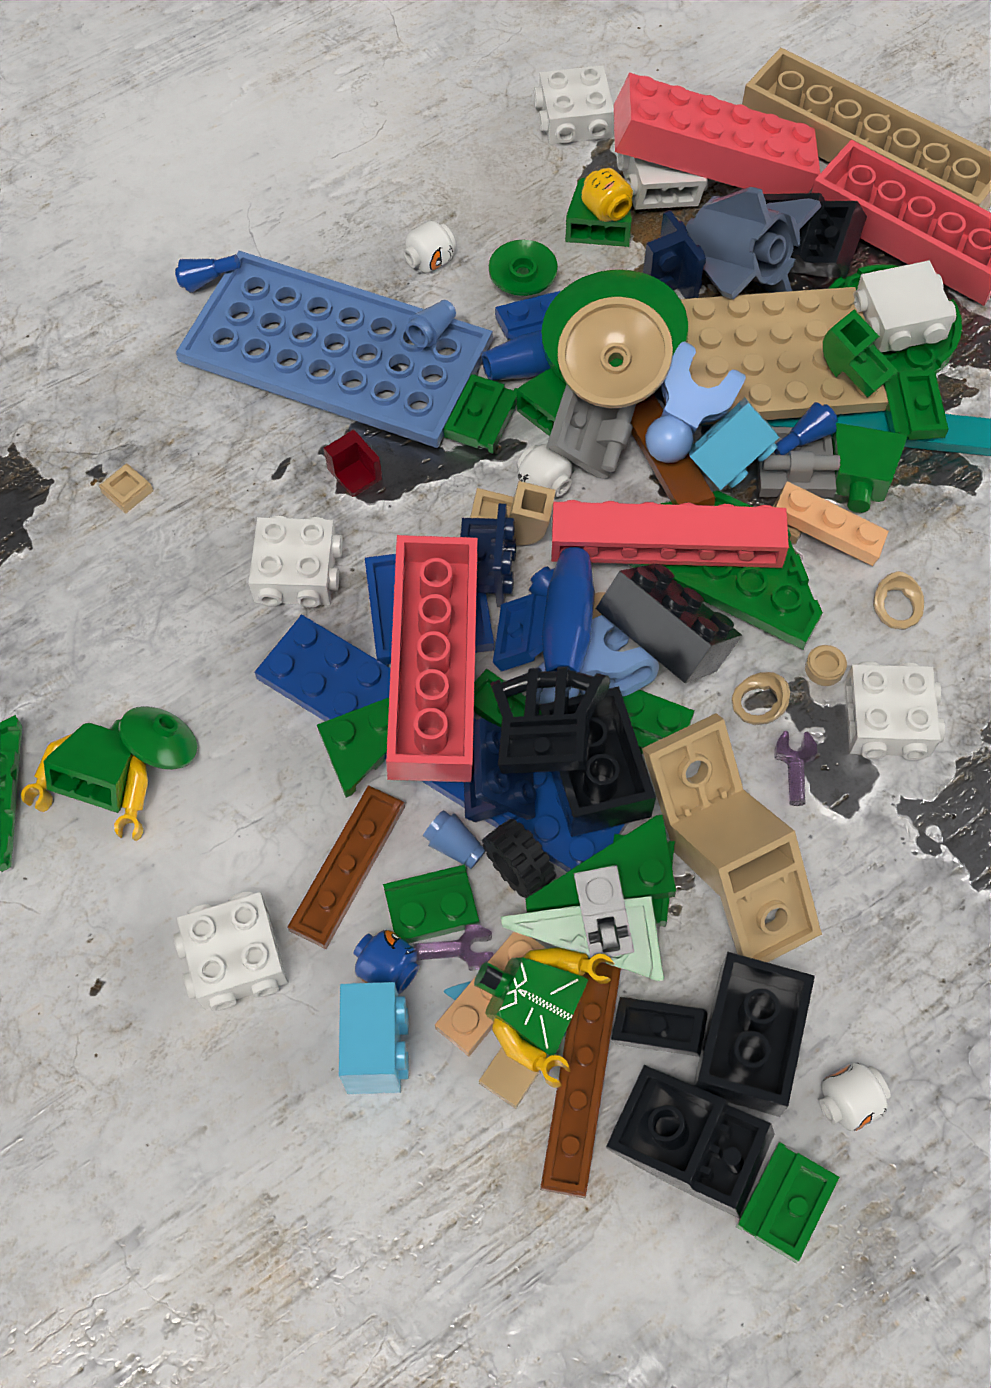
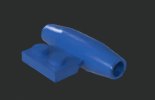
M561 291L495 307V318L507 340L510 341L482 353L483 368L488 379L494 381L531 378L551 368L543 350L542 323L550 303Z
M570 547L560 553L548 586L547 596H539L532 593L501 604L493 663L501 672L535 661V656L542 651L545 671H557L558 666H569L570 670L581 671L590 644L595 596L591 560L588 552L578 547Z

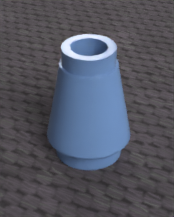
M441 300L413 314L406 325L408 338L413 344L421 348L434 345L452 319L455 318V307L448 300Z
M441 811L423 834V837L430 841L429 847L463 865L465 864L470 869L476 865L486 852L480 845V842L455 813L449 815L446 811Z

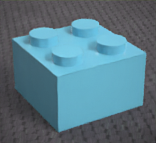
M744 397L692 445L689 455L720 490L726 485L733 488L747 476L746 467L756 458L759 462L764 461L776 450L778 446L775 444V441L780 437Z
M395 982L340 984L339 1077L347 1094L401 1093V1079H409V1054L406 1052V1042L401 1041V1035L409 1034L408 1008H406L405 996H398Z

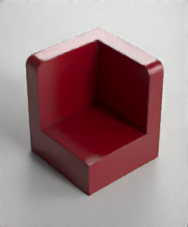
M354 429L324 447L327 469L350 496L355 497L383 479L379 457Z

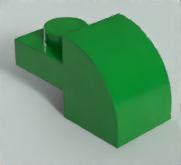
M854 309L826 333L823 339V354L830 370L836 377L844 372L868 398L891 379L898 370L873 344L880 336Z

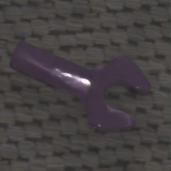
M788 731L782 733L774 749V758L788 765L789 804L792 806H803L806 804L804 765L808 761H814L817 755V744L809 732H805L801 741L802 750L794 751L790 748Z
M477 924L466 925L464 934L458 940L413 944L417 951V961L459 957L466 962L469 971L479 970L494 955L493 952L475 953L470 949L474 942L492 940V932Z

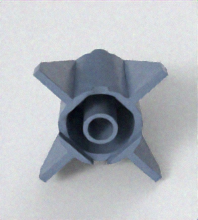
M748 187L724 197H711L702 206L696 217L688 221L686 228L688 235L694 243L700 245L706 257L703 271L722 296L734 300L751 281L769 293L789 292L792 289L787 274L796 260L791 258L793 246L799 247V230L821 208L820 201L809 198L766 204L762 189Z

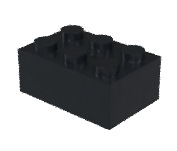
M650 564L619 571L595 609L682 682L688 683L717 672L742 637V634L733 628L734 622L720 612H713L703 603L704 598L698 592L682 587L674 580V574L663 565Z
M619 686L609 688L607 695L603 700L599 701L589 721L590 737L588 738L586 770L551 772L571 837L652 817L656 795ZM584 695L569 698L568 714L576 712ZM554 702L540 705L539 715H553Z
M727 951L720 968L693 1086L727 1099L728 1103L780 1117L789 1106L815 975Z

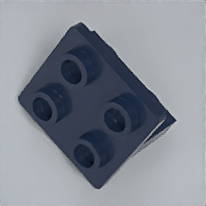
M669 210L663 213L660 238L646 243L643 273L659 279L672 290L678 289L685 299L699 298V292L702 287L703 268L706 263L705 253L701 246L696 245L688 235L685 224L682 221H678L672 211Z
M503 503L498 504L497 519L462 518L460 537L478 538L476 593H495L497 607H501V604L505 603L506 594H513L514 572L511 569L512 561L516 560L515 519L508 518L507 504Z
M482 718L473 721L471 782H464L465 819L477 823L506 812L526 820L534 818L536 791L534 788L533 772L501 773L498 766L501 727Z

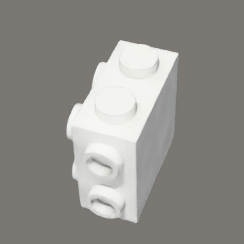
M604 65L539 72V87H534V101L536 108L541 107V111H539L540 130L546 131L549 145L613 137L614 107Z
M617 153L618 169L623 171L625 180L633 190L632 202L635 210L699 206L703 191H706L708 188V178Z
M930 260L861 274L857 291L853 293L855 297L853 303L857 312H863L865 321L880 336L874 344L881 353L891 350L900 351L910 346L925 343L933 344L947 339L952 323L956 320L955 305L952 301L948 300L943 290V280L939 274H936Z
M283 516L257 517L248 583L254 603H261L266 606H277L280 604H299L304 607L330 605L332 591H338L339 569L334 568L335 558H341L343 546L342 535H336L333 520H325L320 517H310L308 519H293Z
M876 662L852 664L844 682L849 753L862 755L868 759H879L886 755L903 756L908 760H920L927 756L931 757L938 743L943 742L945 736V722L943 718H938L937 709L941 701L940 682H935L933 667L919 666L916 663H903L898 666L879 665Z
M241 892L231 896L228 900L229 902L213 907L208 904L199 905L188 910L187 915L177 917L180 932L173 934L179 958L186 957L190 971L183 974L185 988L189 998H196L204 1010L209 1008L212 1011L225 1010L234 1006L237 1003V999L250 995L256 998L269 996L279 990L278 986L288 984L268 908L261 892L255 894L252 892Z

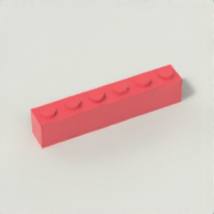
M577 500L553 502L551 562H557L560 553L564 549L578 547L588 552L591 563L782 568L789 548L787 509L770 505L740 507L731 504L702 506L692 503L664 505L654 502H644L641 504H626L615 501L587 503Z

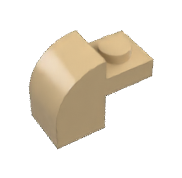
M518 481L514 497L477 488L470 518L497 519L498 504H507L508 518L515 519L514 539H516V545L533 544L541 540L546 533L556 490Z

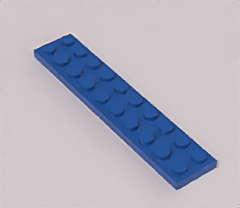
M302 614L254 672L257 680L323 721L388 698L390 693V667L382 662H377V659ZM533 772L534 788L536 791L534 818L526 820L506 812L484 820L496 828L508 819L513 818L517 823L520 822L524 825L526 831L529 830L533 834L536 842L539 841L542 845L541 848L548 854L549 861L566 872L611 845L614 834L621 835L628 825L626 823L571 837L551 772ZM422 781L465 808L464 782Z

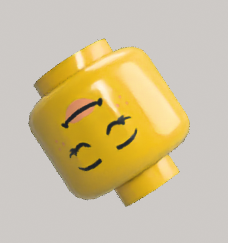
M603 168L593 171L586 177L582 189V201L600 221L620 220L631 209L633 190L630 184L616 170Z

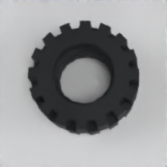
M508 819L482 839L483 848L487 852L488 859L493 862L492 865L500 872L503 880L507 881L509 886L514 891L516 890L519 896L526 899L555 879V868L549 861L548 854L542 850V845L539 841L536 842L533 834L529 830L526 831L524 825L520 822L517 823L515 819Z

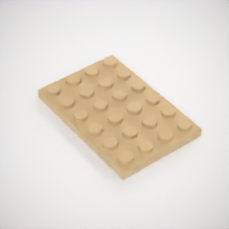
M855 287L737 295L734 300L724 296L680 299L685 307L688 318V343L694 346L696 350L689 368L692 380L698 386L711 388L718 386L725 379L728 372L733 369L746 376L729 411L744 397L765 420L802 417L814 402H818L822 406L824 404L830 406L836 415L885 411L888 404L884 385L867 398L844 372L836 377L830 370L823 354V339L826 333L851 311L856 310L853 303ZM857 312L865 320L863 312ZM720 419L713 422H705L701 425L716 424Z

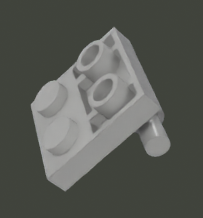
M566 385L546 447L594 476L608 478L610 472H615L621 451L627 448L633 429L630 423L636 404L622 408L595 406L578 397Z
M772 427L780 437L775 441V444L790 434L793 427ZM831 435L802 446H797L786 455H775L773 452L764 461L759 462L757 460L759 497H778L786 481L819 497H834L836 492L835 470L840 468V456L833 455Z

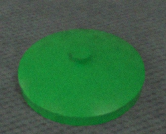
M632 270L600 271L572 282L553 299L543 318L542 343L549 366L566 383L558 363V344L562 331L572 316L581 308L594 301L609 297L635 299L654 309L669 329L674 354L680 343L684 341L688 343L687 313L678 295L659 279ZM616 358L610 362V365L618 367L623 361Z

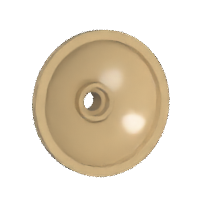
M626 297L603 298L581 308L564 327L558 344V363L566 384L584 401L605 408L631 406L651 396L667 377L673 357L671 335L661 316L643 302ZM616 358L623 361L618 367L610 365V362Z

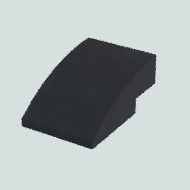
M821 193L764 194L766 204L807 198L820 201L821 208L799 230L800 244L799 247L793 246L791 258L796 260L790 272L846 278L867 218L859 202L825 201Z
M644 1065L606 1148L664 1182L740 1218L775 1133L770 1122L728 1105L727 1099Z

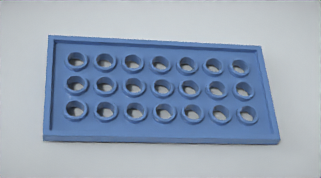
M238 251L236 255L240 261V268L225 272L177 349L176 355L179 362L436 448L439 447L444 437V427L471 374H476L482 362V353L489 349L493 341V331L452 319L434 345L423 348L405 342L410 340L406 333V325L409 323L410 316L424 309ZM258 286L264 288L262 291L258 293L247 292L248 290L255 289ZM288 296L295 298L290 303L279 302V300L285 299ZM319 306L326 308L324 312L319 314L310 312V310L316 309ZM241 312L249 313L246 317L242 319H235L232 317L233 315L240 314ZM350 317L358 318V321L352 324L341 322ZM272 322L280 323L274 329L264 328V325L271 324ZM381 327L390 329L386 334H376L373 332ZM304 332L312 334L304 340L295 338L296 335ZM226 337L233 339L226 345L216 343L218 340H223ZM336 342L342 343L344 345L342 348L338 350H330L327 348L328 345H332ZM446 347L455 350L451 355H441L438 353L439 350H443ZM257 348L265 349L260 355L253 356L248 354L249 351ZM367 353L376 355L374 359L369 361L359 359L360 356ZM289 358L297 360L296 363H294L291 366H282L279 364L281 361H285ZM399 363L409 366L404 371H394L391 369L392 366H396ZM320 369L329 371L328 374L322 377L312 375L314 371ZM431 374H437L442 377L436 382L424 380V377ZM353 379H357L362 382L359 386L354 388H349L344 385L345 382H349ZM384 390H390L395 393L392 397L386 399L376 396ZM417 401H424L428 404L425 408L419 410L409 406Z

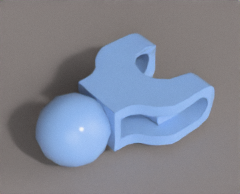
M685 341L680 343L673 354L670 370L661 384V391L666 400V406L661 417L651 423L645 435L646 447L649 453L658 461L665 463H674L686 457L691 451L693 435L699 425L724 417L746 379L745 374L733 369L728 372L725 379L718 386L711 388L698 386L692 380L689 371L696 350L694 346Z
M603 615L592 619L590 644L580 671L581 673L594 676L596 673L607 675L610 678L609 688L619 686L622 696H627L648 685L656 678L659 663L642 647L619 652L618 650L628 643L630 637ZM544 662L537 667L541 668L542 672L545 671ZM555 687L543 688L540 695V704L554 702ZM571 687L569 698L578 696L579 691L584 695L586 691Z

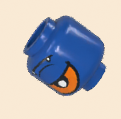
M382 930L374 937L369 933L366 934L353 952L358 957L355 964V974L365 983L395 982L398 994H401L409 986L420 968V965L416 963V949L390 930Z

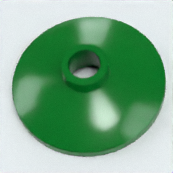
M524 239L507 242L497 248L489 260V275L492 282L502 291L517 296H529L544 291L554 282L558 270L557 260L553 252L545 245L532 240Z
M149 706L136 707L127 711L119 723V736L127 750L142 762L153 767L168 770L180 769L190 764L197 753V741L191 729L180 718L163 709Z

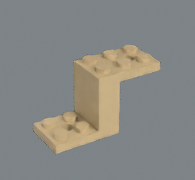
M715 713L642 748L670 841H675L674 853L721 897L737 954L770 962L822 935L795 830L743 789L724 719ZM695 761H701L698 772L694 776L686 778V771L689 765ZM779 908L775 914V919L765 923L767 914L773 909Z

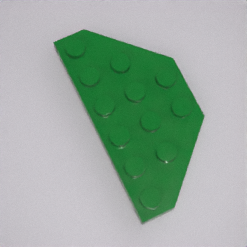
M718 490L713 491L715 496L713 506L731 504L740 507H752ZM671 501L660 503L664 505H673ZM789 529V548L782 568L663 565L674 574V580L684 588L687 587L698 592L704 598V602L804 650L823 614L818 600H814L808 585L809 578L801 558L794 551L790 541L791 534ZM628 564V565H630V566H632V567L635 568V567H640V566H645V565H650V564Z

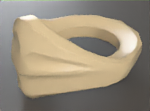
M897 571L888 574L879 582L874 595L873 605L882 623L890 628L905 630L916 625L923 616L924 595L921 587L913 577L904 572ZM901 590L904 596L910 599L913 613L909 619L896 620L887 614L884 605L887 592Z
M760 672L749 676L734 690L732 695L734 712L744 722L752 725L768 724L775 721L785 713L789 705L791 693L787 681L774 672ZM757 688L762 690L770 689L777 698V702L773 704L770 711L762 715H751L742 708L741 701L747 692Z

